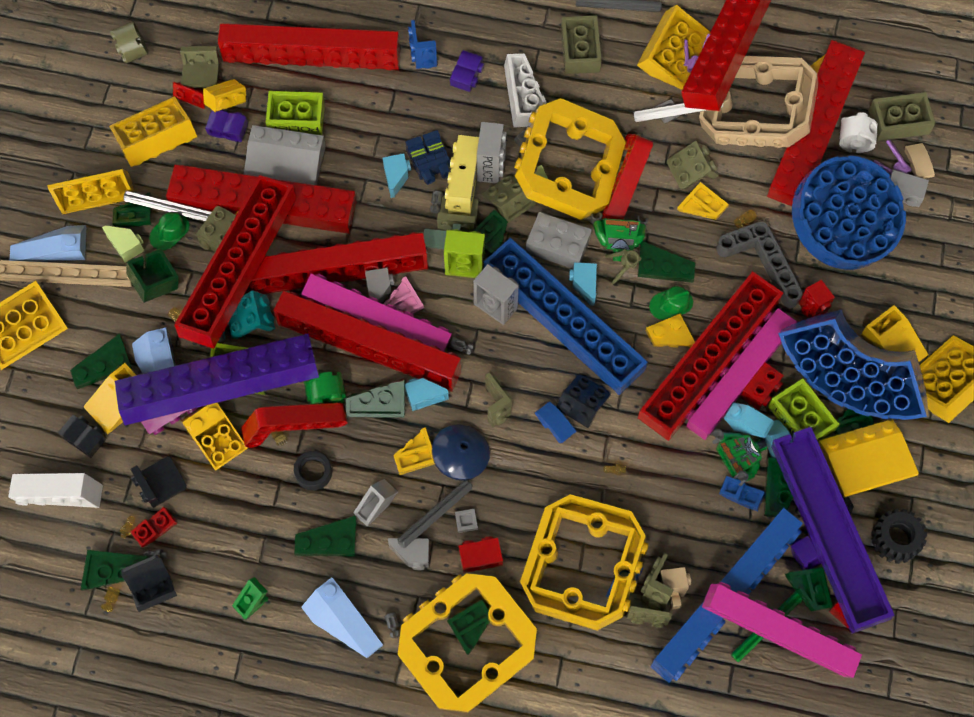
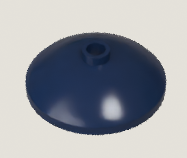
M456 424L444 428L437 434L432 444V458L436 467L447 477L455 480H470L479 476L487 467L490 459V449L485 437L478 430L467 425ZM460 445H465L467 449H462Z

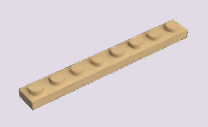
M0 260V280L37 281L43 283L132 287V283L126 275V266Z

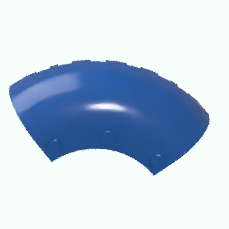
M842 309L802 320L782 329L778 333L782 345L797 371L807 379L806 381L814 389L820 391L835 404L865 416H875L882 419L908 420L927 417V395L915 350L904 352L888 351L867 343L849 326Z

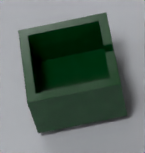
M162 249L146 254L145 268L143 256L127 261L126 275L143 303L178 289L179 276Z

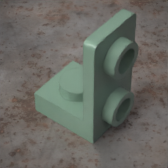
M453 224V229L461 230V224ZM424 229L425 246L428 248L444 249L446 231Z

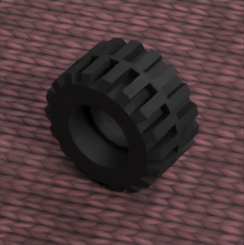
M899 509L886 512L873 527L874 530L871 532L873 537L871 542L876 545L874 548L875 552L879 551L881 553L879 556L881 558L887 557L886 561L890 563L895 560V564H899L902 561L906 563L910 559L912 560L922 551L927 541L925 540L927 532L923 531L926 527L925 524H920V517L916 519L914 517L915 513L911 511L908 514L906 509H902L900 512ZM896 527L903 530L908 537V545L895 543L890 537L889 529Z

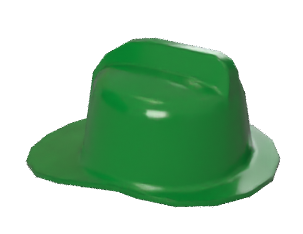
M170 212L164 214L159 219V223L150 232V244L157 250L162 249L164 251L172 248L189 231V221L179 213Z
M674 286L655 295L650 301L649 309L655 318L666 320L678 314L683 315L689 312L693 307V298L688 290Z

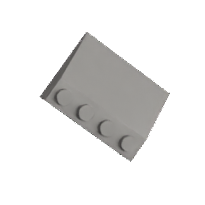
M252 125L247 146L244 175L257 177L261 175L271 179L317 185L326 147L324 136Z

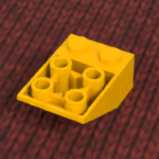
M895 305L868 324L861 334L869 344L877 348L896 352L915 350L918 362L928 356L926 349L910 322Z
M126 363L111 373L84 405L85 410L107 435L123 423L118 411L115 381L137 376Z
M218 403L202 406L181 420V423L215 471L248 449Z

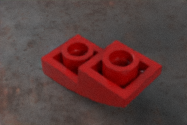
M163 507L149 520L145 519L131 531V534L141 547H145L165 534L178 522L169 510Z

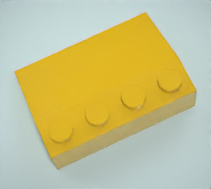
M675 5L665 11L637 66L648 75L683 89L690 75L687 71V66H684V40H688L689 59H691L692 56H699L707 34H710V31L678 5Z
M175 96L109 126L130 167L140 165L150 158L158 157L161 153L173 150L176 146L188 143L197 137L189 117Z
M124 169L47 185L62 215L124 201L125 191L134 192L131 177L128 171Z
M37 281L0 302L1 370L68 329Z
M953 335L919 365L925 385L928 409L948 423L974 401V346Z
M893 419L819 440V446L843 497L911 478L919 474L903 434Z

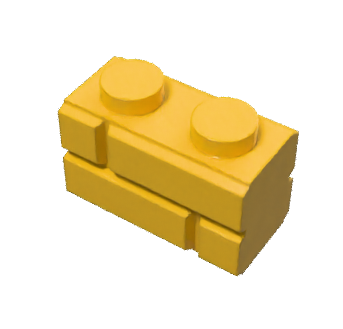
M235 79L204 88V104L214 112H218L222 109L245 103L246 88Z

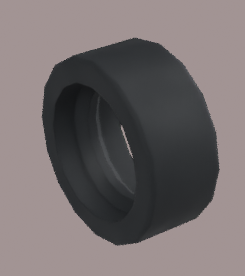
M318 451L305 452L294 463L293 471L299 485L307 490L316 491L322 489L329 483L332 477L329 459ZM317 460L323 464L325 470L319 480L307 481L303 478L301 470L306 462Z

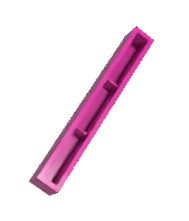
M310 274L302 291V298L313 299L322 306L329 305L335 311L347 312L356 319L363 318L372 325L384 326L388 331L393 333L400 332L409 339H418L425 345L437 346L441 351L445 352L452 335L448 329L441 326L438 328L432 326V323L425 319L418 320L409 312L404 311L402 313L397 311V308L393 305L386 304L385 306L374 297H364L361 295V292L355 289L350 291L339 282H329L326 277L320 274H316V276Z
M777 309L774 314L770 312L764 320L766 324L763 327L759 326L753 334L755 338L752 341L749 339L742 348L744 349L741 355L738 353L732 360L733 365L731 368L726 367L722 372L720 382L715 381L709 389L711 393L708 397L704 395L699 401L698 405L700 407L696 411L693 409L687 417L689 421L686 427L706 440L726 415L732 403H735L740 397L742 390L764 362L767 363L782 344L778 333L782 329L796 323V320L780 309Z
M719 582V584L710 585L702 608L843 677L854 678L862 654L855 651V647L848 644L842 645L833 636L826 635L825 637L820 634L821 631L811 626L807 628L802 625L803 622L793 617L789 619L784 616V612L778 609L771 610L762 601L748 599V594L741 591L736 593L730 590L731 586Z

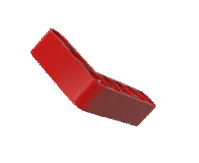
M637 134L626 135L624 151H627L614 183L609 204L603 210L602 219H624L653 147V141Z
M343 403L261 407L250 415L241 427L245 447L253 448L261 445L271 432L338 428L345 426L348 421Z

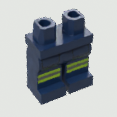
M438 130L422 135L423 141L421 136L405 141L406 152L420 180L423 179L427 185L435 181L434 175L440 173L442 178H448V174L451 172L450 159L442 144Z

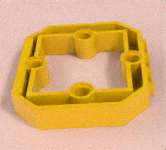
M561 98L539 106L536 112H532L528 122L531 124L524 133L526 140L522 143L519 150L521 157H518L514 166L517 169L515 177L525 196L530 200L580 220L591 216V214L594 215L603 211L609 204L626 143L614 120ZM549 122L567 128V135L574 140H579L584 135L606 144L602 160L591 171V178L595 182L592 196L572 189L571 182L565 177H558L555 181H551L534 174L539 155L547 144L545 135Z
M570 494L545 507L520 583L535 612L598 631L621 619L624 612L629 611L631 604L629 596L636 589L637 581L635 576L636 573L640 574L643 565L641 557L642 554L646 555L649 543H646V536L632 511ZM562 518L586 524L589 533L594 537H603L607 531L628 536L621 561L614 567L615 580L606 607L584 601L581 591L574 587L566 589L563 594L539 588L546 565L553 563L558 557L554 541ZM595 522H601L602 526L600 528H594L593 524ZM545 548L552 549L549 554H543L542 551ZM622 570L630 572L626 577L620 576L619 573ZM576 596L579 598L574 604L568 602L570 597Z
M466 573L464 576L460 574L451 581L452 585L449 588L443 587L435 594L436 598L431 602L427 600L419 606L420 611L416 614L410 613L403 619L404 623L401 625L398 657L438 709L468 713L534 659L537 628L496 577ZM477 589L491 607L488 612L490 623L494 626L505 624L522 647L499 665L496 663L486 664L482 669V679L457 698L441 677L444 670L442 660L437 656L427 658L413 639L437 620L447 618L454 606ZM442 603L446 606V611L439 614L435 611V606ZM501 610L504 613V618L495 620L492 615L493 612ZM431 662L439 664V670L435 673L430 672L427 668ZM490 668L495 669L498 673L497 678L492 680L487 678L486 671Z

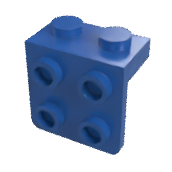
M411 20L408 32L412 62L416 63V69L437 67L435 40L417 42L415 20Z

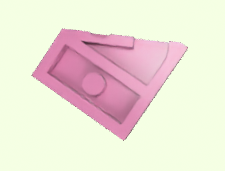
M406 276L401 280L402 282L398 288L392 292L390 298L383 304L385 306L386 304L393 305L397 308V311L402 313L406 311L411 314L424 308Z

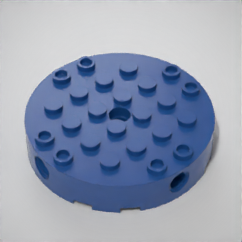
M838 156L826 160L801 180L793 197L792 219L800 241L815 258L834 268L855 270L879 261L894 250L901 240L905 229L906 211H904L902 203L904 199L898 185L895 186L889 178L890 175L882 167L868 159L858 156Z

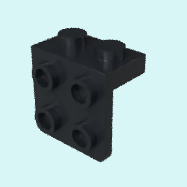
M578 375L563 391L556 407L562 413L589 428L597 412L609 399L611 393L604 387L589 380V378Z
M169 456L142 471L138 465L130 469L133 473L130 477L136 487L140 486L142 492L139 494L145 503L149 502L153 508L187 489L184 479Z
M154 555L121 570V574L133 595L138 612L177 596L172 578L159 555Z

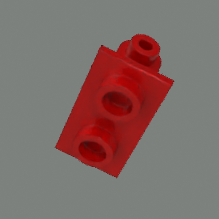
M173 82V97L175 96L177 99L205 109L203 90L198 88L194 90V87L181 85V82Z

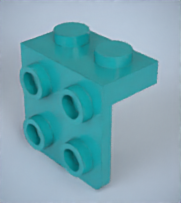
M252 290L242 297L228 323L233 339L237 340L257 328L269 332L275 329L274 317L271 313L270 301L267 295Z

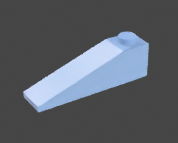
M86 225L66 226L10 245L9 261L56 262L85 260Z
M166 328L146 332L132 343L135 361L143 374L176 366L171 338Z
M330 578L317 588L301 607L315 625L321 627L366 658L383 646L333 578Z

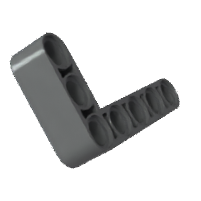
M757 222L724 234L719 238L716 251L721 257H729L755 248L771 282L784 293L781 298L784 306L787 308L797 306L802 296V290L766 223ZM767 247L771 249V251H767L764 248ZM788 295L795 296V299L790 298Z

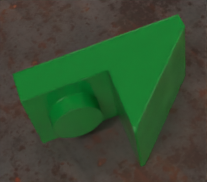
M253 577L248 580L232 607L247 620L267 602L268 597L266 593L268 591Z

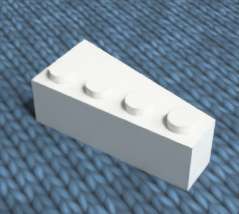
M507 54L504 69L513 127H527L531 124L528 122L531 113L536 112L539 106L546 104V100L539 90L538 82L534 79L533 71L526 55Z
M85 473L12 474L8 497L16 501L15 503L18 505H28L29 503L99 508L103 485Z

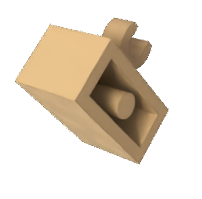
M685 567L661 570L656 581L674 589L670 597L672 610L680 609V597H684L689 585H691L690 574L686 573Z

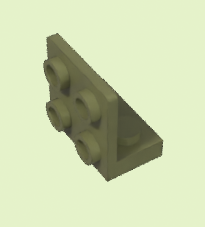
M512 175L504 177L500 182L482 193L483 198L498 207L501 216L508 223L536 204L535 201L525 196L517 179Z

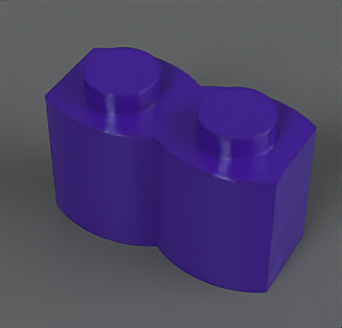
M462 50L452 72L450 86L471 92L472 88H476L478 83L477 76L483 72L485 65L483 57Z
M224 109L218 112L212 110L205 129L210 136L242 142L248 121L239 112L228 113Z

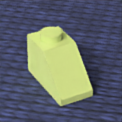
M106 225L102 227L107 238L125 263L144 252L141 245L144 243L139 234L135 235L131 229Z

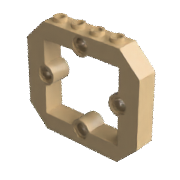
M745 56L735 78L756 79L761 85L770 84L773 79L797 80L796 90L789 92L785 96L786 110L791 116L789 125L759 123L756 120H749L745 123L722 122V113L729 112L733 107L730 92H728L720 111L705 110L700 111L699 115L702 129L716 144L755 145L758 147L774 146L777 148L790 147L810 133L818 89L817 73L802 58Z

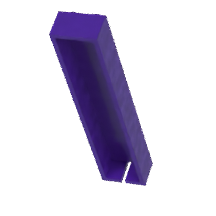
M304 334L116 380L115 389L119 414L124 425H129L319 378L309 334Z
M808 427L794 432L793 437L789 434L773 440L771 448L851 633L853 634L891 620L895 616L812 428Z

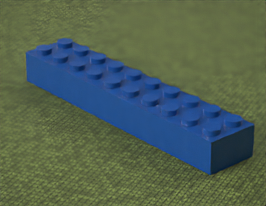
M508 239L484 261V268L488 264L492 268H498L505 277L514 279L518 284V303L618 395L625 391L646 370L648 362L513 239Z
M783 508L721 582L730 585V590L736 593L741 591L749 595L752 592L750 588L754 590L763 579V574L767 575L777 562L775 558L779 560L789 548V545L791 546L802 532L799 528L803 523ZM703 603L659 653L651 665V668L668 683L673 679L677 681L687 669L685 665L690 666L699 655L698 649L700 648L703 651L713 638L711 634L716 635L726 622L724 618L702 608Z

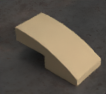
M923 143L905 146L904 152L911 162L910 167L914 176L923 179L934 177V169Z

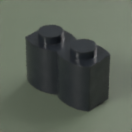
M72 415L59 430L58 434L69 444L76 447L89 458H92L106 441L103 436L104 432L96 426L94 428L88 425L89 422L81 415L79 417Z

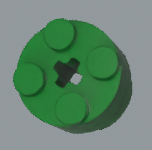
M332 372L319 373V378L304 381L308 404L344 403L343 399L346 398L342 373L337 372V375H332Z

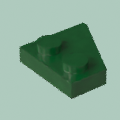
M151 192L145 194L152 197ZM127 202L125 205H120L113 209L112 224L114 227L151 225L152 208Z
M495 210L474 230L485 234V251L490 256L501 247L508 223Z
M848 409L842 417L837 419L839 426L835 430V434H843L875 423L871 416H865Z
M823 567L785 574L787 580L811 612L833 608Z
M483 600L478 601L447 620L467 656L472 652L490 623L488 619L489 610Z

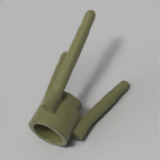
M624 249L621 252L605 255V258L622 256L621 263L624 267L614 278L612 284H615L629 268L635 269L638 262L641 261V257H639L637 252L633 250L627 252Z

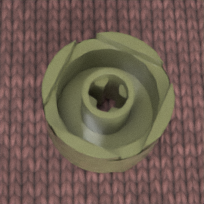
M134 22L127 23L110 31L113 40L117 42L115 44L116 50L121 54L125 64L148 54L146 44L143 38H141L140 31Z

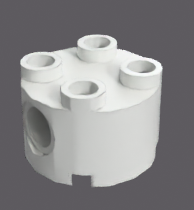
M858 113L857 116L842 118L839 145L842 149L852 152V149H855L856 153L873 150L877 140L878 123L868 117L866 113Z

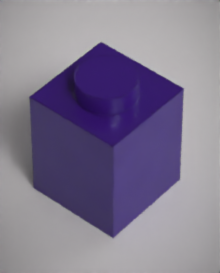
M808 536L803 539H797L791 545L792 555L803 570L813 569L821 564L815 547Z

